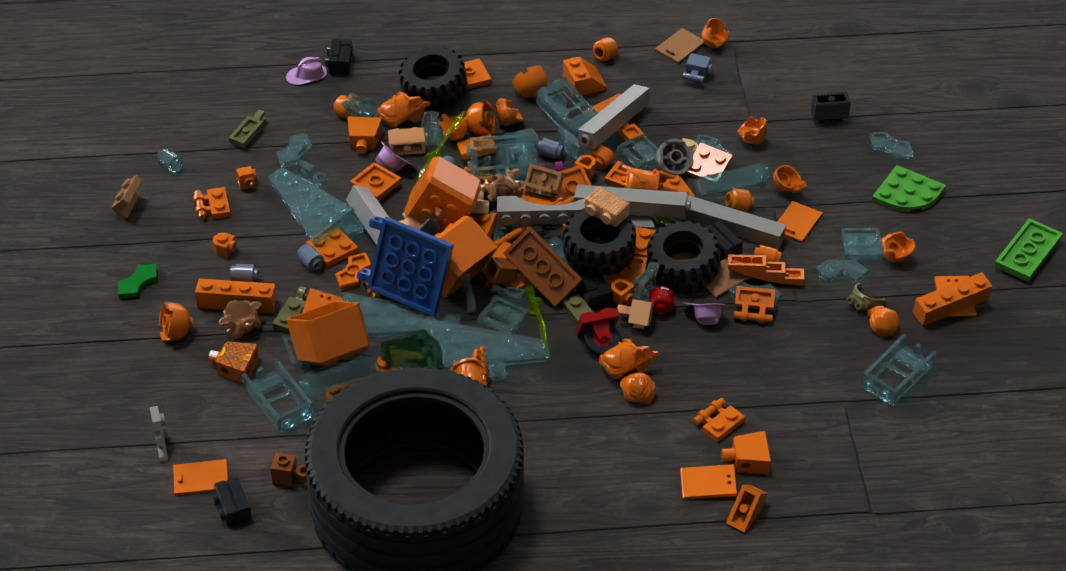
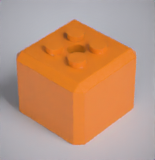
M440 156L433 157L411 190L404 210L405 216L419 225L424 224L429 218H438L445 227L450 223L454 224L463 216H469L476 206L482 186L479 178Z
M463 216L454 224L450 223L442 233L434 235L437 238L454 244L442 296L444 298L449 297L478 275L498 249L496 243L470 216Z
M336 301L286 319L297 359L303 363L330 366L338 363V360L349 359L357 353L368 350L370 345L359 302Z

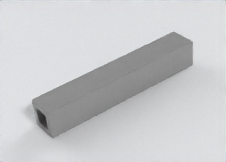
M636 84L632 85L578 129L579 145L590 149L598 147L650 104L649 88Z
M353 185L346 201L377 245L380 230L369 227V221L371 218L374 219L375 216L381 218L389 216L369 187Z
M577 185L574 195V202L591 195L598 187L604 188V190L610 191L611 194L613 193L620 197V199L622 198L630 203L629 215L685 219L687 212H690L691 209L688 193Z
M689 195L688 201H691L690 212H687L685 219H678L685 222L692 221L693 224L699 223L703 227L712 225L720 220L736 237L778 250L785 238L786 224Z

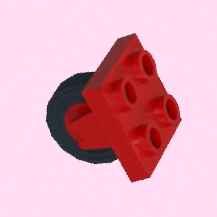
M605 308L597 313L585 312L580 316L575 328L577 337L585 335V345L592 354L597 356L603 355L604 352L617 346V343L620 341L619 333L615 327L620 317L618 308Z

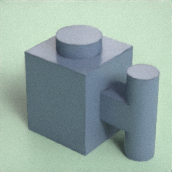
M691 53L686 63V73H683L682 79L699 83L706 81L707 76L712 73L711 57Z

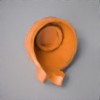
M442 114L443 122L436 121V125L442 128V135L452 142L463 139L467 133V122L461 116L449 119L446 114Z
M779 166L773 174L774 185L778 191L798 193L807 186L805 181L801 182L800 175L791 166Z
M876 306L867 311L868 317H870V326L877 335L886 338L892 336L898 330L899 317L896 311L884 308V306Z

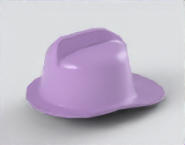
M306 57L300 61L298 67L291 69L287 73L286 78L290 84L303 85L325 78L327 69L322 66L320 57Z
M382 143L384 146L375 159L380 166L391 172H396L405 165L410 164L394 154L384 143Z
M683 302L684 304L693 305L695 318L702 325L717 324L721 317L722 307L726 306V304L720 303L694 304Z

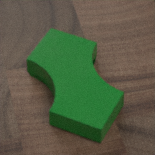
M156 264L137 265L136 271L132 276L118 281L119 299L139 297L140 291L145 286L156 283Z

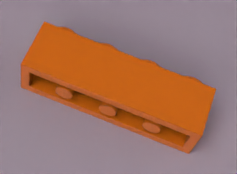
M983 272L916 298L913 313L921 325L925 326L950 314L989 300L993 286Z
M199 279L195 291L197 308L225 310L227 303L230 301L247 300L251 303L258 301L262 304L257 310L258 313L274 314L277 302L276 287L273 283Z

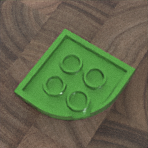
M896 165L874 193L871 202L899 212H911V210L920 208L922 211L933 206L944 193L946 185Z

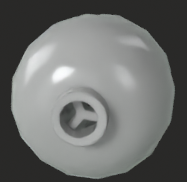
M670 139L658 148L656 162L660 170L673 175H681L691 167L693 153L692 149L685 144V141Z

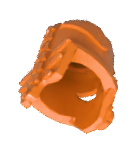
M398 92L396 96L394 95L377 109V115L390 128H396L407 120L414 123L425 112V107H428L431 103L429 101L423 102L420 96L409 97L403 92Z
M630 168L626 172L625 188L658 191L659 183H665L667 179H675V175L665 173L662 170L658 171L657 169L649 171Z
M622 339V343L618 342L617 346L600 355L599 363L613 379H620L632 371L642 372L652 364L654 357L659 356L660 353L658 351H651L648 346L636 347L634 340Z
M480 346V349H474L473 357L465 358L458 362L455 361L451 371H455L456 374L461 373L465 377L469 376L472 380H478L480 384H485L487 388L486 376L490 375L487 369L489 366L486 362L485 346Z

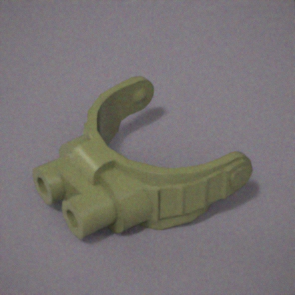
M857 283L854 286L852 293L846 299L847 303L854 305L856 309L866 311L876 306H883L887 301L885 298L873 299L862 294L859 291L862 286L861 283Z

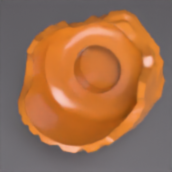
M711 18L705 25L701 35L704 44L715 49L727 43L730 32L725 31L723 21Z
M500 98L496 102L495 111L497 119L502 125L512 126L524 121L518 109L511 108L512 100Z
M749 117L741 125L737 133L748 144H761L767 137V120L763 117L760 120Z
M904 232L888 234L881 239L884 256L887 260L894 263L905 261L912 254L916 246L914 240L907 238Z
M628 374L620 381L624 398L629 402L649 404L655 396L656 386L647 374Z

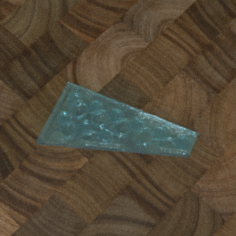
M280 167L268 176L270 183L277 193L280 194L282 200L287 204L289 210L303 227L314 245L355 214L354 208L283 167Z
M343 292V301L359 302L369 338L460 334V315L438 311L437 315L431 316L403 303Z
M426 318L432 369L435 367L438 370L446 369V371H451L455 361L458 362L462 359L473 357L474 349H480V346L483 345L485 346L486 362L489 367L550 361L548 340Z

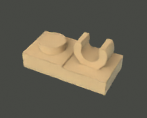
M480 191L476 206L471 213H489V200H484V191Z

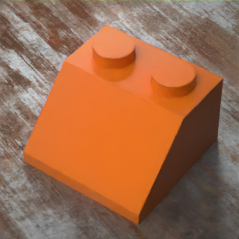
M581 57L563 60V77L574 97L607 90V86L596 66Z

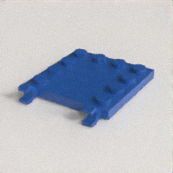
M375 216L374 219L371 218L368 226L380 230L371 271L363 268L362 271H358L357 279L367 282V288L431 316L437 315L454 244L389 217L381 218Z

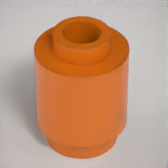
M760 245L759 248H755L754 255H766V262H780L782 252L772 247Z

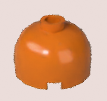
M532 66L527 68L528 72L524 74L520 72L515 76L512 84L515 91L523 98L538 99L543 95L548 86V78L541 66Z
M488 101L471 105L466 112V117H464L469 131L478 137L495 133L496 118L491 114L493 107Z
M165 302L166 306L161 307L159 326H163V332H160V337L163 341H178L184 338L189 329L192 328L193 319L189 317V312L184 306L178 303Z

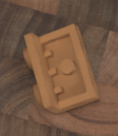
M530 164L526 180H521L520 184L526 185L525 189L536 192V189L542 190L541 194L552 196V193L559 195L565 173Z
M137 175L124 181L122 189L116 195V200L111 207L123 219L128 218L140 195L136 190L142 179Z

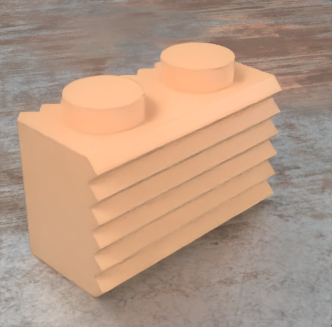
M424 127L388 130L389 149L398 156L401 154L403 156L404 154L426 153Z
M598 187L585 199V211L590 216H596L607 225L610 224L617 227L629 215L630 203L622 198L620 199V197L613 193L611 194L610 191L604 190V188Z

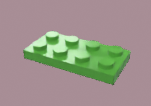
M1029 218L996 259L994 267L1029 282L1060 242L1063 233Z

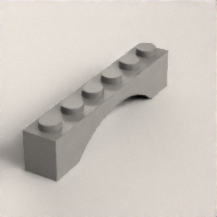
M497 196L498 225L566 224L567 220L574 213H579V210L585 208V199L587 197L568 204L541 205L525 201L517 196Z

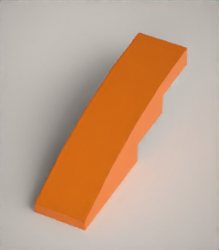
M728 255V269L763 281L804 286V269L785 268V262H766V255Z

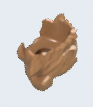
M506 168L507 176L496 174L497 180L491 183L485 179V183L482 184L480 191L486 190L489 193L487 197L491 202H496L497 196H509L513 190L518 191L520 189V181H516L515 177L520 172V169L510 170Z
M247 300L230 301L223 311L224 317L219 320V325H227L228 329L226 332L231 338L239 339L243 334L251 332L254 327L256 329L262 327L260 315L257 312L262 304L258 301L252 303Z

